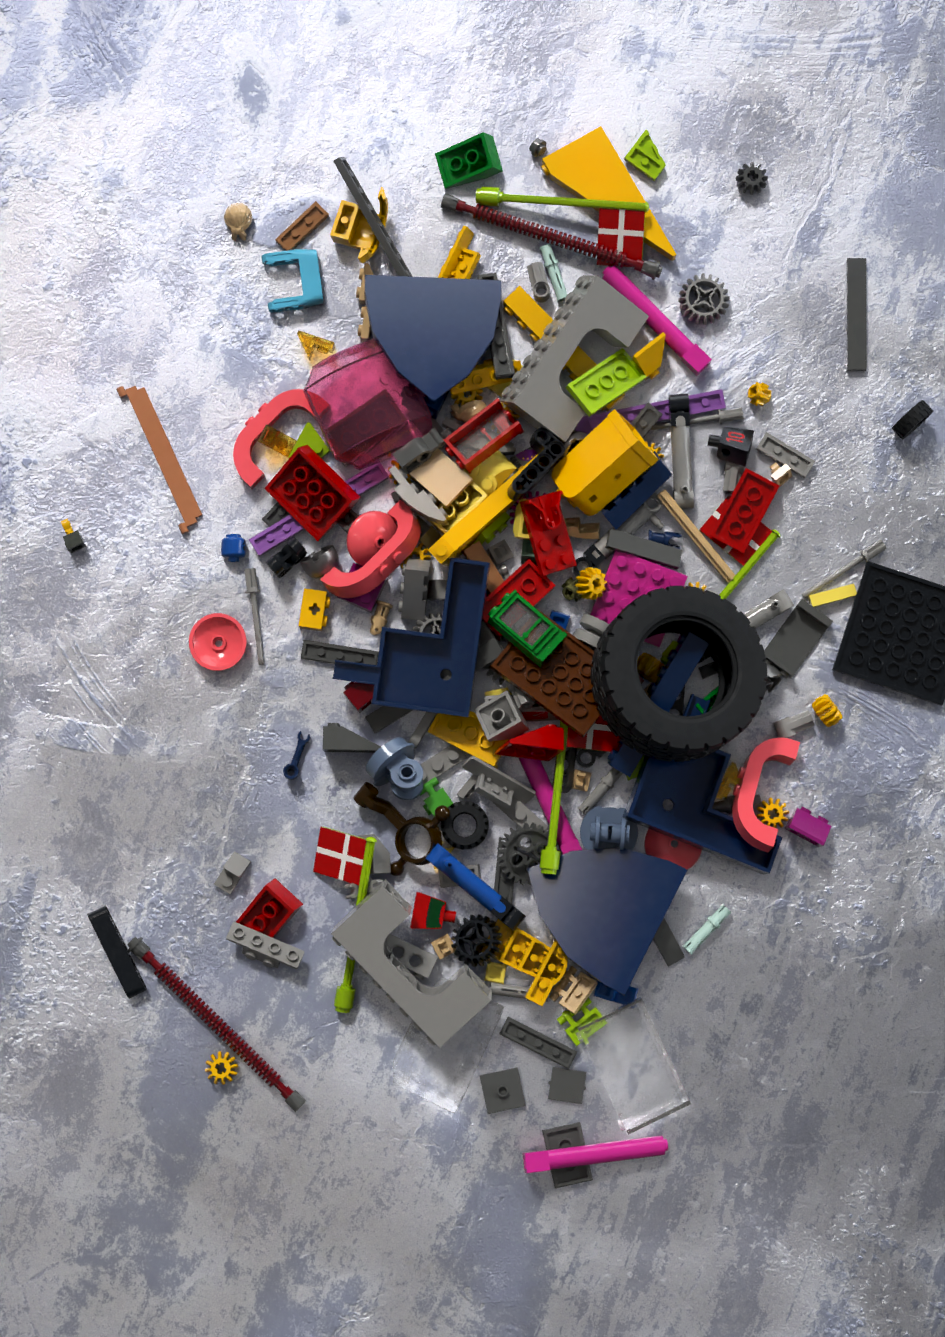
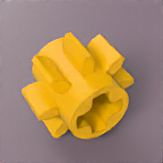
M758 382L753 384L748 390V398L751 399L750 403L756 406L758 404L763 406L771 399V391L768 390L769 385L763 382L761 384Z

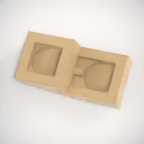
M580 517L564 518L568 535L584 539H599L600 523L581 524Z

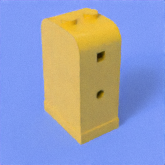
M614 409L555 465L552 471V479L558 486L557 491L561 490L563 492L561 497H566L574 508L578 507L587 516H593L600 512L659 459L638 431Z

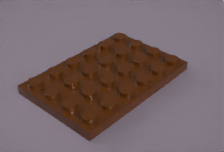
M542 613L560 630L568 634L566 640L557 646L555 652L544 660L541 667L536 665L510 642L490 668L583 738L600 717L597 709L598 704L595 703L591 689L593 685L590 679L594 651ZM530 617L517 634L522 637L523 633L527 632L536 620ZM538 624L529 633L528 638L524 640L532 646L547 629Z

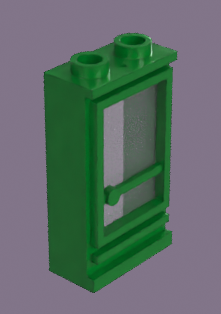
M516 590L511 594L506 593L501 599L502 603L500 606H494L488 613L489 619L487 623L536 665L541 667L544 660L555 652L561 642L563 643L566 640L568 634L560 630L520 596Z

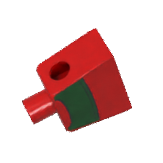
M416 892L410 928L442 929L443 921L455 923L456 911L445 910V901Z

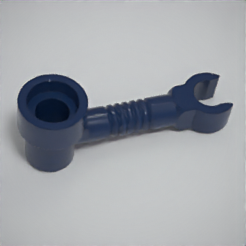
M302 732L298 733V743L291 764H287L283 769L286 779L294 780L298 777V764L306 743L310 741V734H308L306 740H302L300 738ZM291 770L295 772L292 776L288 775V772Z

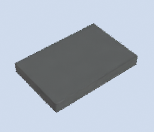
M580 1122L542 1130L546 1150L585 1145ZM590 1165L551 1170L555 1188L593 1180Z

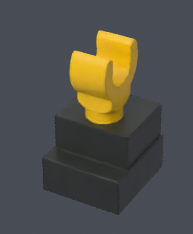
M68 519L61 521L67 534L63 536L67 550L73 553L86 547L79 531L73 530Z

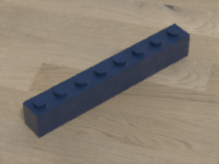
M688 630L680 634L676 649L670 651L667 656V664L659 669L657 673L658 679L655 683L652 682L647 690V693H649L648 697L658 707L667 712L670 711L710 644ZM619 737L617 749H612L608 755V764L630 777L643 755L638 753L637 749H631L620 741L621 738Z

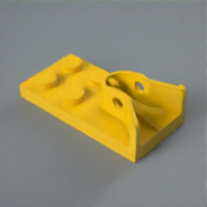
M470 711V717L437 713L428 730V733L479 758L496 769L499 767L497 763L502 755H495V751L508 741L489 742L476 713Z

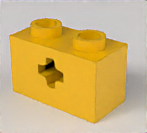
M304 588L299 628L322 631L323 627L327 626L328 616H325V610L330 607L331 597H328L327 591ZM317 606L320 612H316V615H313L310 609H314Z

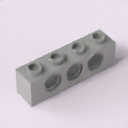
M389 934L386 937V942L391 953L393 948L400 947L403 950V955L397 959L406 968L414 971V976L422 980L424 977L429 978L438 956ZM413 955H417L421 960L420 964L416 967L412 966L409 962L410 957Z

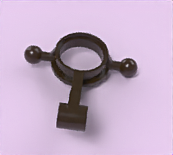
M365 782L354 795L353 799L363 808L368 807L373 811L383 814L397 828L395 846L400 859L390 864V874L400 876L404 871L406 862L415 865L429 864L430 862L426 859L427 855L437 843L442 846V834L437 825L440 821H445L449 818V808L444 805L438 806L435 809V816L432 820L426 817H413L406 820L389 801L377 797L379 791L374 785ZM414 824L423 826L431 838L430 849L422 858L412 856L405 845L406 832Z

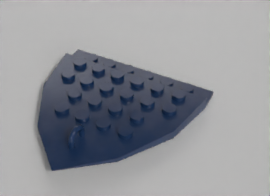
M365 275L364 299L372 336L399 375L431 400L435 401L471 374L494 339L502 297L501 280Z
M608 848L570 851L560 855L559 870H557L556 875L541 873L540 864L528 868L539 915L566 957L604 986L625 996L687 869L671 861L626 848L624 850Z

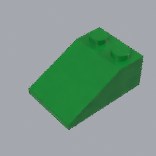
M484 132L435 153L445 189L483 180L503 172L494 138Z

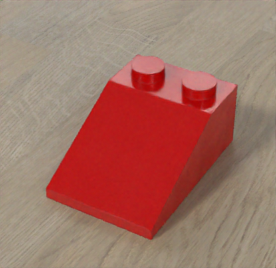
M554 724L545 725L508 740L495 751V755L549 762L564 751V728L557 727Z
M274 878L263 887L236 922L274 938L297 913L303 903Z

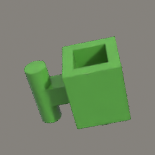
M436 777L423 785V790L420 796L426 792L429 794V797L423 800L425 802L423 808L428 815L433 814V816H435V809L438 806L444 805L449 807L453 804L443 788L437 792L433 788L439 784Z

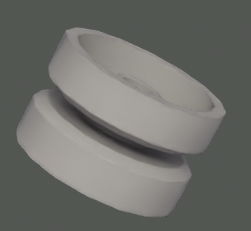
M584 613L579 622L584 629H575L573 636L594 651L597 648L599 638L609 624Z

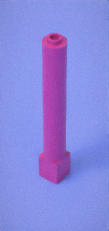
M609 265L602 272L604 275L602 279L649 316L645 323L658 336L664 332L666 335L665 343L696 376L711 363L712 359L697 344L694 345L617 266L611 267Z
M519 758L532 789L536 791V798L548 824H550L553 786L541 760ZM560 804L556 841L563 855L570 851L582 850Z
M661 1135L522 1153L525 1173L661 1156L665 1155V1151H668V1142Z

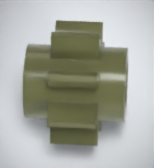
M572 577L561 585L563 588L562 594L569 601L574 599L577 602L582 597L581 594L576 593L578 587L575 584L578 583V580H573Z

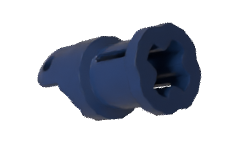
M649 530L648 540L677 549L681 548L679 545L670 544L669 540L672 537L680 538L682 534L667 531L657 533Z

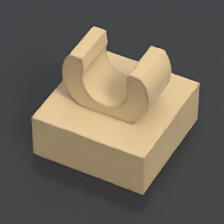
M775 462L770 466L772 481L780 486L793 477L791 469L787 464L780 467Z
M574 769L572 789L587 792L591 773Z
M448 933L431 942L439 959L450 955L456 950V948L451 947L453 942Z

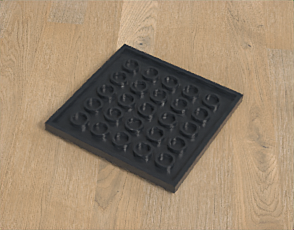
M866 562L832 670L942 706L945 700V586L873 562Z

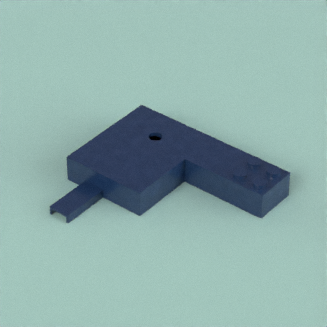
M450 557L440 635L382 627L377 665L335 660L332 679L373 684L372 704L470 717L490 563ZM443 669L451 671L452 676L449 680L441 678L440 673Z
M691 694L683 716L701 715V712L695 706L697 703L704 710L703 714L706 713L710 700L706 701ZM717 750L705 757L684 762H675L674 760L671 762L655 759L654 756L651 758L644 757L623 814L626 820L763 875L770 873L783 837L776 836L774 847L769 852L759 850L741 837L735 827L733 817L712 809L731 754ZM666 799L671 800L673 803V808L669 811L663 808V802Z

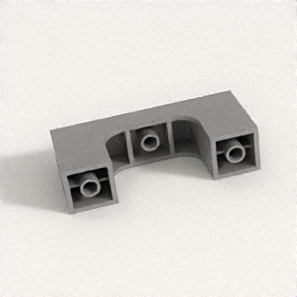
M583 275L578 278L575 283L576 287L566 296L562 308L555 312L554 320L546 326L544 335L536 341L533 346L534 350L524 359L522 368L514 374L512 383L504 389L500 402L536 429L546 428L561 442L568 440L585 414L580 405L562 391L559 383L561 370L585 334L593 330L610 345L628 348L649 317L597 275Z
M385 879L334 926L331 933L333 936L332 940L338 946L342 945L347 950L345 951L347 956L351 960L355 959L360 964L359 968L366 975L369 973L373 978V983L379 989L383 988L387 992V998L392 1003L396 1002L400 1006L399 1009L406 1017L410 1016L414 1021V1026L419 1031L423 1030L428 1035L426 1037L428 1041L440 1048L491 1001L492 991L467 964L461 967L444 984L437 987L423 985L389 950L386 937L410 915L412 907Z

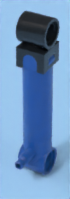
M437 843L427 855L426 859L511 930L515 931L526 916L492 889L440 844Z

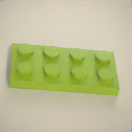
M622 348L569 383L566 389L590 417L644 381L646 375Z

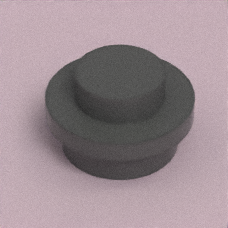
M535 139L530 145L529 150L534 157L545 153L546 141L543 139Z

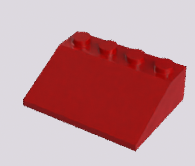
M308 445L298 447L264 488L317 541H320L361 498Z

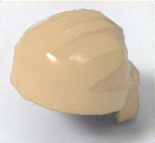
M243 203L231 204L224 213L225 224L231 230L232 240L234 241L237 235L242 240H246L247 234L245 230L250 226L253 219L251 210Z
M482 400L470 401L461 407L455 403L451 405L452 412L450 413L457 420L466 423L487 406Z

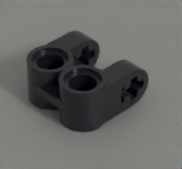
M294 537L280 552L266 561V564L278 578H281L307 555V551Z

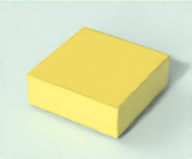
M495 962L487 963L484 981L504 984L507 965Z

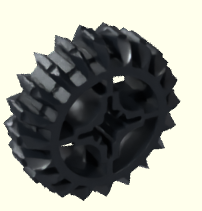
M480 914L477 917L470 915V921L467 918H463L464 924L457 923L460 928L459 930L454 929L453 932L456 933V936L451 937V940L456 941V943L451 945L452 948H456L454 954L456 956L459 955V961H464V964L467 965L471 963L473 967H476L477 964L483 967L484 960L490 964V957L497 958L494 954L495 951L501 952V949L497 948L498 945L503 944L502 941L498 940L503 937L501 933H497L500 927L495 926L496 922L494 920L490 921L489 917L485 916L483 918ZM483 926L489 931L490 939L484 937ZM473 928L472 933L466 936L467 932ZM477 937L480 938L481 940H483V941H479V943H477V944L474 943V942H472V941H470V940H473V941H474L475 939H477ZM464 943L470 944L471 955L466 952ZM488 946V948L481 954L483 947Z

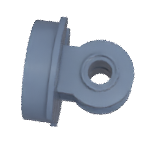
M397 737L385 743L372 755L365 770L374 780L373 784L376 787L390 782L393 794L402 800H412L421 794L423 790V769L417 761L413 760L415 758L414 744L408 743L403 737Z
M596 806L585 815L581 823V842L586 850L608 848L633 850L638 838L637 824L623 817L625 808H602L601 806Z

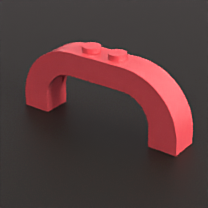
M303 389L288 390L274 397L268 404L264 403L258 409L259 413L246 421V427L236 439L233 457L235 467L241 479L251 489L265 477L264 473L253 463L251 458L252 448L255 443L289 410H304L318 422L331 409L330 404L321 396Z
M399 500L387 512L398 526L394 536L359 570L344 573L333 567L320 580L329 592L341 598L362 596L379 586L412 553L419 541L421 526L413 511L402 500Z
M772 738L760 743L746 758L743 767H740L737 778L740 779L733 790L735 798L732 816L737 831L747 843L765 852H769L774 847L778 829L765 825L757 819L753 811V801L762 766L765 762L778 761L791 765L796 760L800 742L789 738Z

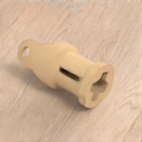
M377 600V608L370 619L372 624L370 628L371 634L377 635L381 633L382 627L387 625L388 621L386 619L393 605Z

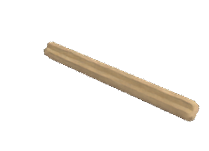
M662 490L657 495V498L727 583L732 581L735 577L733 571L667 490Z

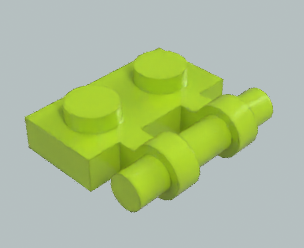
M589 997L578 1011H582L584 1016L576 1022L572 1018L574 1014L567 1010L563 1011V1015L557 1018L560 1025L566 1021L569 1022L571 1026L565 1029V1031L576 1046L607 1024V1021L596 1007L591 1011L587 1009L586 1006L592 1003Z

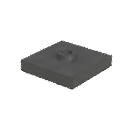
M518 1067L479 1075L488 1114L526 1106Z

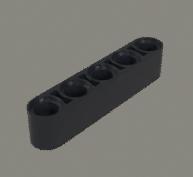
M106 905L88 913V918L127 997L130 999L146 991V985L130 953L127 951L128 948Z

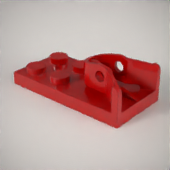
M745 468L710 536L744 554L780 485Z
M561 490L520 502L540 576L577 566L560 506L561 494H563Z
M528 559L486 597L483 622L497 635V639L500 641L503 635L487 622L489 619L488 613L494 606H500L506 593L511 594L516 590L520 596L535 607L556 585L546 575L540 576L538 567ZM514 602L499 619L512 628L527 612Z

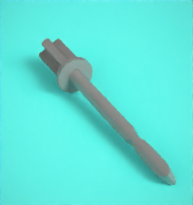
M742 408L723 411L718 409V414L690 418V424L719 420L720 424H722V422L744 419ZM670 423L655 424L651 430L670 427Z
M880 539L867 549L860 550L861 556L805 591L802 596L804 598L808 597L863 560L868 562L887 548Z
M256 568L244 569L247 588L245 593H250L258 664L261 665L264 664L256 599V592H260V590H258Z

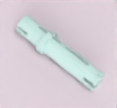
M551 244L540 247L545 262L544 267L548 270L557 297V302L565 300L568 294L558 268V259H555Z
M722 904L712 916L707 918L708 920L683 947L692 955L716 928L719 929L723 920L732 912Z

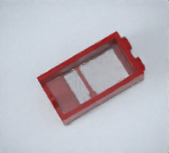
M497 398L446 437L444 442L447 447L444 449L450 457L454 456L457 459L455 462L461 470L466 469L470 474L479 464L524 431L519 421L515 422L512 414L503 408L500 400Z

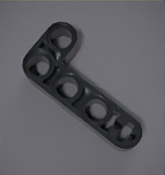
M546 428L536 429L529 441L532 449L539 455L513 480L508 488L507 494L514 501L521 500L549 472L565 452L563 443ZM537 437L542 438L543 442L539 441ZM539 462L544 463L546 467L541 466ZM527 474L531 475L533 479L528 478ZM520 485L523 486L522 489L517 490Z

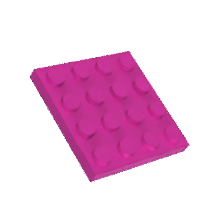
M615 551L604 578L607 581L604 585L606 590L602 591L603 596L597 597L590 615L610 624L636 598L659 588L666 589L669 586L684 587L688 576L640 557ZM665 633L651 636L645 639L644 642L660 647Z

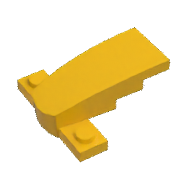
M497 919L495 926L500 927L497 933L503 935L498 940L502 941L503 944L497 946V948L501 949V952L495 951L496 960L535 977L525 998L543 1006L553 985L558 983L564 976L568 958L556 940L549 947L518 927L515 931L511 930L502 921ZM488 946L483 947L481 952L483 953Z

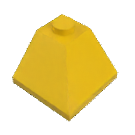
M664 332L633 355L632 360L646 375L645 381L648 378L654 379L660 373L666 336Z

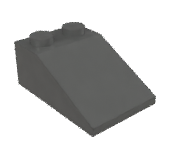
M328 723L327 726H323L324 752L375 753L381 747L340 726L339 723Z

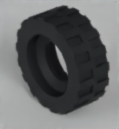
M921 400L901 417L892 429L903 440L933 413V410L924 400Z

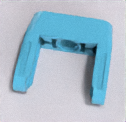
M296 249L267 253L261 256L262 264L279 266L299 263L303 295L275 299L268 303L269 312L306 309L324 303L317 250Z

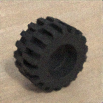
M471 801L453 803L448 807L450 810L449 818L440 823L444 839L451 846L461 850L477 847L484 841L488 833L489 821L485 811L478 804ZM469 814L475 819L476 829L472 835L462 837L456 834L453 829V822L457 816Z

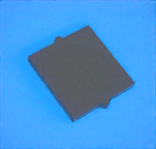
M553 1067L551 1081L548 1082L550 1085L548 1099L582 1104L583 1092L586 1090L584 1086L586 1072Z

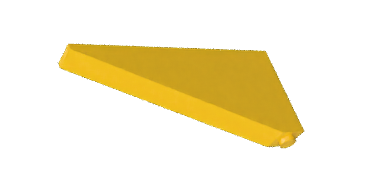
M601 126L542 158V166L540 167L544 175H548L553 182L577 198L645 203L643 196ZM649 208L648 212L645 213L643 242L673 261L677 254Z
M539 454L532 458L428 549L440 564L449 566L450 557L459 558L463 554L462 551L470 547L487 527L517 502L509 498L507 494L508 488L513 480ZM539 462L541 466L546 467L544 463ZM527 474L528 478L533 479L531 475ZM520 485L517 490L522 489L523 486Z

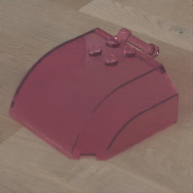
M374 338L339 351L312 367L303 392L335 460L344 461L353 465V468L361 470L393 458L392 454L414 438H422L432 429L431 413L423 398L426 395L397 373Z

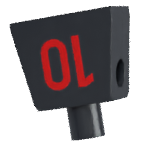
M725 427L721 436L709 435L708 446L718 448L717 457L719 459L746 467L754 430Z

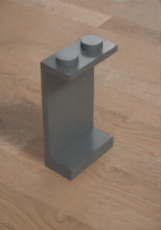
M801 599L765 648L766 660L764 662L776 667L784 678L794 677L796 671L827 628L832 624L833 620Z

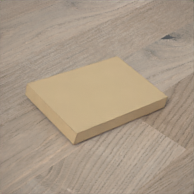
M440 449L432 452L431 457L426 462L409 473L411 477L446 508L473 481L465 471L461 470Z

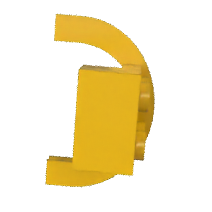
M381 187L378 194L380 212L377 215L385 227L388 215V200L383 187ZM341 200L330 236L335 243L360 249L358 259L361 263H365L374 256L380 243L358 204Z

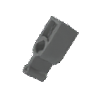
M433 428L422 438H414L392 455L404 472L409 474L431 457L432 452L446 443L437 430Z

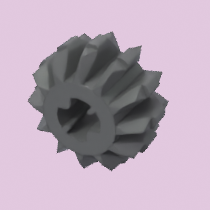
M751 162L750 166L743 164V169H738L737 173L739 175L736 176V181L739 183L737 187H744L743 193L750 190V195H753L754 190L760 193L761 188L766 187L765 181L768 180V176L764 175L766 169L760 170L761 164L754 167V162ZM749 176H753V179L755 180L751 181V178H749Z

